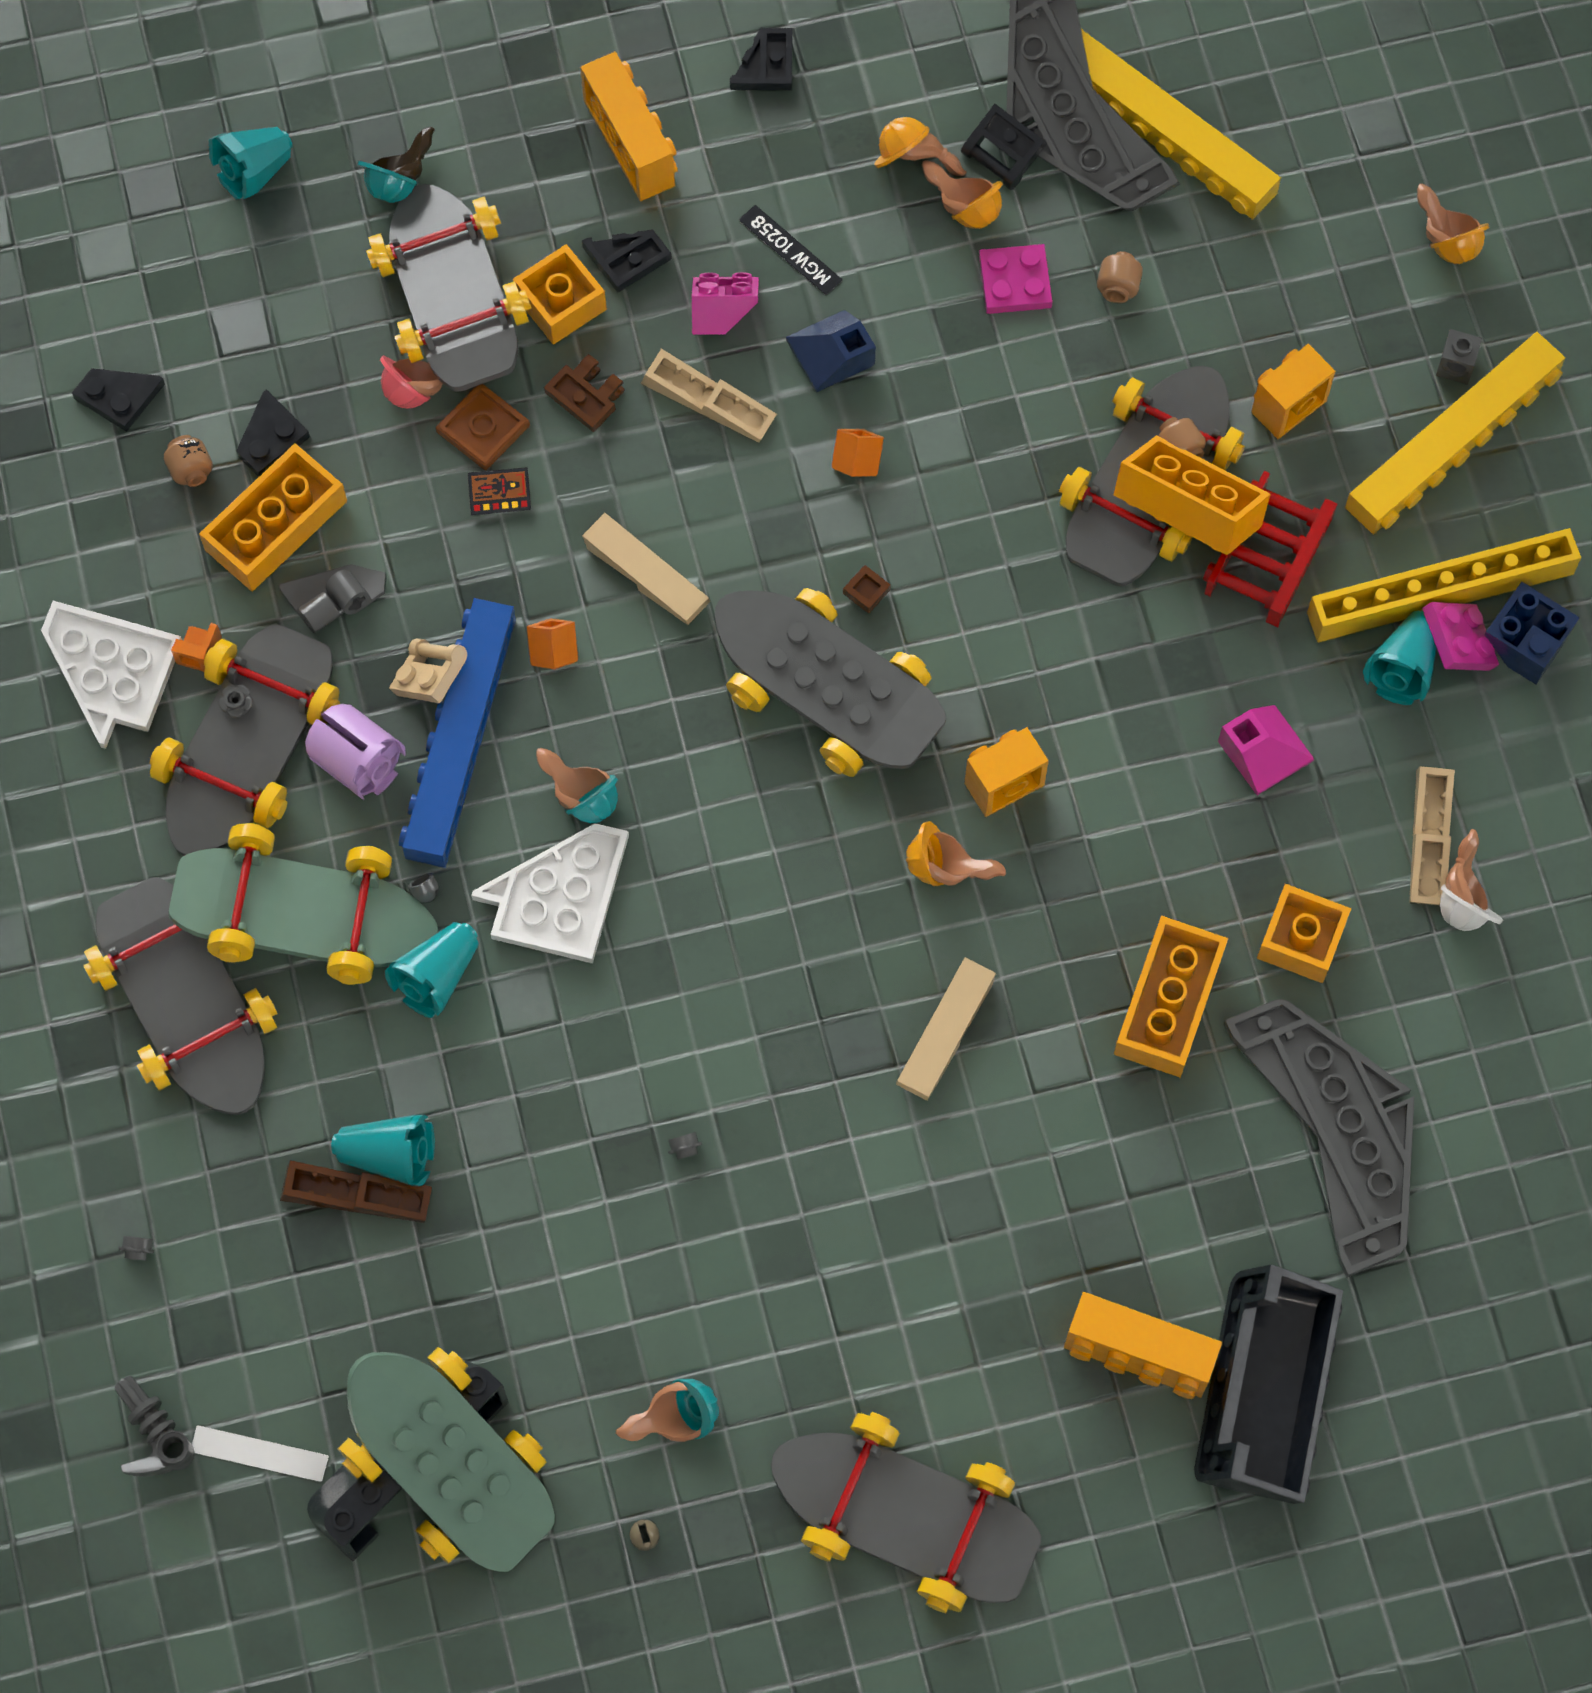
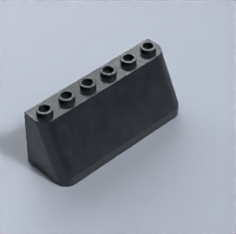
M1272 1264L1242 1270L1234 1276L1229 1286L1219 1337L1222 1345L1213 1368L1194 1466V1475L1197 1481L1291 1504L1305 1503V1497L1310 1489L1309 1475L1312 1460L1317 1451L1316 1437L1318 1426L1323 1418L1322 1405L1325 1389L1330 1380L1329 1366L1331 1356L1336 1347L1335 1334L1338 1319L1342 1313L1341 1301L1343 1290Z
M462 1359L468 1365L464 1371L472 1379V1382L462 1392L457 1391L489 1423L509 1403L503 1384L487 1369ZM375 1459L373 1461L381 1468L383 1473L373 1483L363 1475L356 1479L342 1465L311 1497L307 1506L311 1521L352 1562L379 1536L378 1532L368 1523L402 1489Z

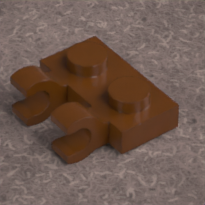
M588 354L574 370L565 365L545 385L544 391L550 398L594 433L616 410L615 404L612 401L618 399L625 389L621 386L623 381L614 374L598 390L587 381L594 379L601 371L597 367L599 362Z

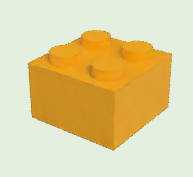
M567 244L513 278L518 292L526 291L532 308L526 312L553 345L607 310L605 290Z
M1309 344L1299 351L1294 349L1285 356L1279 367L1275 370L1269 368L1257 380V391L1253 396L1254 403L1251 413L1277 439H1280L1327 402L1336 371Z
M1028 727L1020 731L1014 729L1005 733L998 743L989 748L981 746L969 755L964 784L984 816L987 817L1045 786L1049 760Z
M1285 884L1257 959L1323 983L1351 908Z

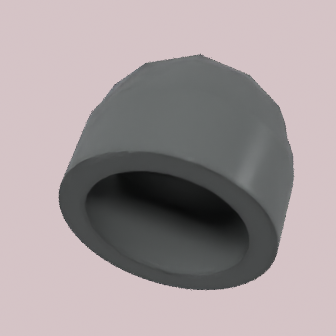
M432 873L418 877L408 886L413 897L422 903H430L439 892L438 882Z

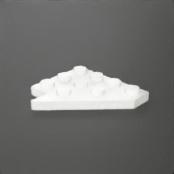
M53 601L41 631L100 747L106 749L116 723L148 732L175 663L171 652L175 639L182 640L181 636Z
M595 823L475 889L471 895L472 900L499 906L491 931V939L593 963L629 838V832Z

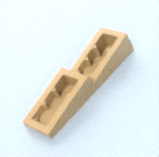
M663 349L660 350L641 382L642 385L760 443L777 415L720 379L716 383Z
M606 513L582 535L587 550L636 583L638 590L685 624L689 625L710 603L707 595Z
M1420 766L1416 770L1409 903L1440 906L1441 887L1446 882L1449 868L1451 836L1449 834L1455 774L1453 769Z
M966 957L964 958L896 1085L928 1101L959 1048L962 1037L989 993L994 982L995 972Z

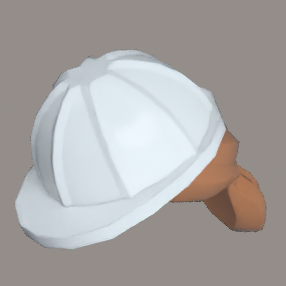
M1470 829L1469 834L1460 843L1456 863L1450 869L1446 882L1441 887V914L1447 923L1462 931L1477 929L1488 920L1497 924L1503 922L1499 915L1488 908L1485 891L1471 868L1479 845V837L1475 829Z

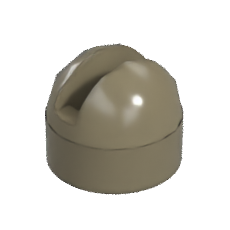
M643 1519L632 1525L630 1540L633 1546L639 1550L647 1551L657 1545L659 1530L654 1522ZM646 1525L650 1542L643 1543L639 1526Z

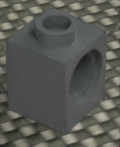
M1450 329L1436 376L1468 385L1482 338Z

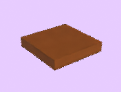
M484 384L475 386L436 426V432L483 470L487 471L530 426V420Z

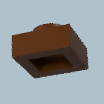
M864 565L843 588V594L869 614L891 590V584Z

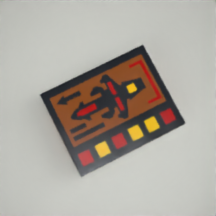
M528 467L468 473L471 515L531 510Z

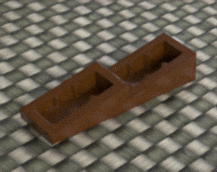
M290 1160L285 1174L280 1201L425 1223L432 1187L426 1185L411 1186L370 1173L362 1172L361 1175Z

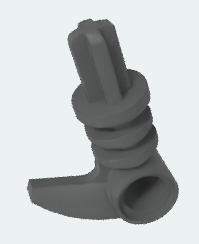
M132 1376L121 1379L115 1386V1391L131 1411L128 1420L132 1425L141 1424L139 1432L142 1435L149 1434L147 1442L152 1446V1454L149 1457L121 1465L122 1472L127 1475L147 1477L188 1467L194 1459L193 1445L183 1433L173 1430L176 1426L174 1420L166 1421L168 1417L167 1411H159L162 1403L157 1396L149 1398ZM176 1442L184 1444L183 1453L179 1457L173 1459L167 1457V1449L171 1444Z

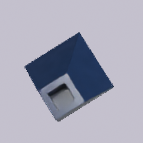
M845 310L786 337L787 343L816 393L875 365L876 346L861 321Z
M1521 581L1487 629L1485 636L1508 668L1537 685L1580 617Z

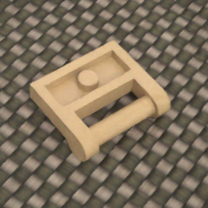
M413 639L409 644V656L403 666L398 669L389 689L400 697L440 703L467 659V650L462 645L452 644L447 647L429 644L425 639ZM428 657L446 660L443 666L425 664Z

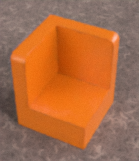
M837 429L832 468L851 477L877 476L884 437L865 429Z
M550 618L527 626L529 655L532 666L557 669L578 661L575 622Z
M210 623L208 630L190 626L184 640L175 639L171 652L176 664L204 672V659L208 650L222 639L218 625Z

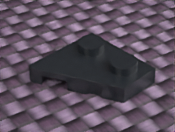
M760 28L753 39L752 47L747 49L744 54L741 66L736 74L730 78V90L792 91L793 28Z
M653 229L637 231L634 234H614L612 239L592 241V238L582 240L583 249L617 293L672 259L671 252Z
M91 368L74 389L72 395L76 401L127 432L162 389L165 382L158 375Z
M266 389L261 395L236 451L238 457L259 477L294 443L300 446L310 438V434Z

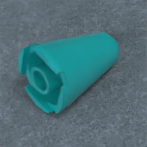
M1423 611L1411 612L1370 656L1363 669L1366 683L1369 685L1371 681L1378 688L1376 694L1393 703L1412 705L1414 700L1420 699L1421 702L1430 690L1437 647Z
M453 922L389 965L385 970V978L393 992L399 988L406 996L402 1001L418 1014L428 1018H433L435 1014L438 1016L443 1012L479 946L477 932L469 924Z
M422 1114L345 1126L340 1128L338 1134H334L331 1150L340 1163L411 1186H421L425 1184L431 1172L424 1171L427 1160L433 1161L434 1128L432 1122H425L428 1116Z

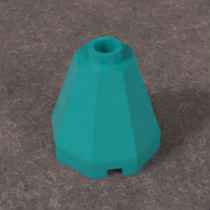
M278 127L222 133L209 139V159L213 166L219 164L222 172L218 173L217 176L227 191L235 199H246L258 193L290 159L293 145L287 132L281 131Z

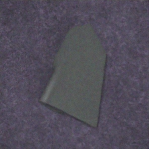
M349 564L281 583L279 589L309 629L316 633L342 614H356L384 595L386 573Z

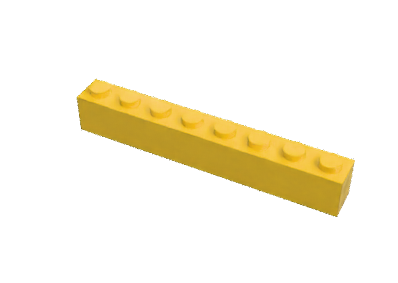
M1081 29L1093 89L1142 139H1146L1154 145L1162 156L1170 157L1180 165L1186 174L1198 178L1206 185L1210 192L1222 196L1231 203V206L1238 213L1246 214L1253 220L1277 195L1281 177Z
M1535 332L1349 493L1345 509L1373 535L1382 527L1385 530L1391 527L1400 515L1398 513L1405 507L1409 509L1414 507L1423 497L1422 492L1429 486L1435 488L1444 480L1447 475L1445 472L1452 466L1455 468L1461 466L1470 456L1469 451L1476 445L1479 448L1484 446L1494 433L1492 431L1499 425L1502 427L1507 426L1516 416L1517 412L1515 411L1522 405L1528 407L1537 399L1541 388L1545 385L1548 387L1554 385L1563 374L1561 368L1566 357L1542 335Z
M1568 528L1315 595L1311 598L1307 615L1316 640L1319 643L1405 620L1411 612L1423 611L1422 608L1431 602L1465 604L1514 591L1521 581L1528 586H1533L1574 575L1581 560V555L1572 532Z

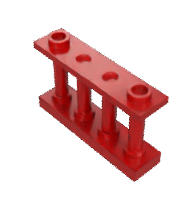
M1264 471L1259 481L1253 479L1251 484L1270 493L1268 505L1306 521V526L1311 527L1307 536L1300 534L1297 537L1263 521L1262 527L1256 531V533L1293 549L1292 553L1296 554L1293 563L1286 562V564H1282L1243 545H1239L1228 555L1221 553L1217 563L1210 562L1202 580L1207 582L1204 594L1211 597L1217 583L1265 604L1264 608L1269 610L1266 623L1278 628L1334 518L1338 503L1325 498L1320 509L1314 507L1312 510L1266 489L1270 473ZM1231 556L1278 576V580L1283 582L1279 591L1272 590L1269 592L1225 572L1224 569Z

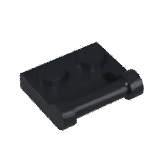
M994 104L961 148V153L968 158L973 157L1001 178L1003 185L1013 190L1020 183L1023 174L1047 143L998 105ZM985 138L1016 161L1012 169H1009L980 147Z

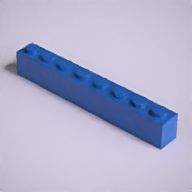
M474 598L471 609H466L464 612L462 629H465L462 640L457 639L455 644L465 647L467 659L448 689L445 700L438 703L436 708L435 720L438 721L436 732H430L428 736L426 751L429 752L427 763H421L417 776V783H420L417 795L412 794L408 807V814L411 815L408 826L402 827L399 846L403 848L405 859L446 868L516 622L513 606Z

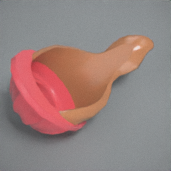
M384 355L380 358L382 365L385 367L381 377L383 394L393 405L406 409L418 407L424 402H428L431 399L430 396L436 394L443 385L427 362L417 361L411 363L409 358L395 362Z

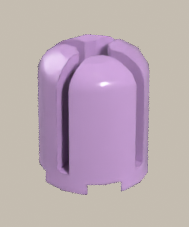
M338 704L331 706L321 714L329 725L327 726L322 721L316 719L309 729L305 741L306 752L309 758L364 800L363 796L374 792L376 795L381 794L398 775L393 769L398 762L400 753L404 756L406 755L405 746L352 705Z

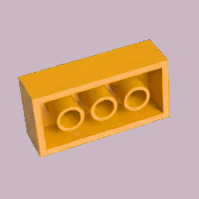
M615 51L580 66L584 102L640 202L675 187L674 173L678 171L673 156L677 155L675 146L670 137L664 138L660 131L662 130V125L656 112L650 113L647 108L648 101L642 87H635L632 81L633 73L627 61L621 62Z
M1157 435L1121 462L1113 494L1128 505L1154 516L1158 521L1165 522L1182 531L1185 535L1193 537L1211 546L1215 551L1226 555L1262 527L1270 498V493L1186 450L1174 446Z
M294 443L199 533L204 550L253 592L347 502L344 486Z
M1161 915L1113 1055L1181 1078L1228 938Z
M1082 1292L1064 1348L1070 1350L1069 1354L1079 1360L1090 1361L1093 1358L1105 1363L1104 1367L1112 1372L1124 1374L1125 1371L1139 1375L1138 1379L1145 1384L1158 1387L1161 1383L1174 1388L1173 1392L1178 1396L1194 1399V1396L1202 1397L1209 1383L1222 1342Z

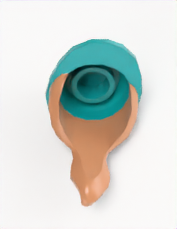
M544 748L537 749L538 764L555 781V796L558 798L560 805L565 808L566 814H572L583 822L598 823L613 813L618 802V793L615 786L618 779L615 775H608L597 768H570L554 752Z
M676 1379L655 1394L647 1411L630 1416L621 1427L616 1429V1435L629 1441H638L650 1433H658L672 1441L680 1442L701 1439L710 1434L714 1427V1422L718 1418V1398L714 1395L711 1387L698 1380Z

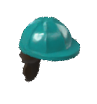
M433 127L422 129L416 135L410 149L404 154L382 157L373 162V164L358 161L357 166L365 169L364 181L373 197L388 203H394L403 200L412 192L414 186H417L418 183L415 180L420 177L423 170L421 160L424 159V154L432 145V134L435 131Z

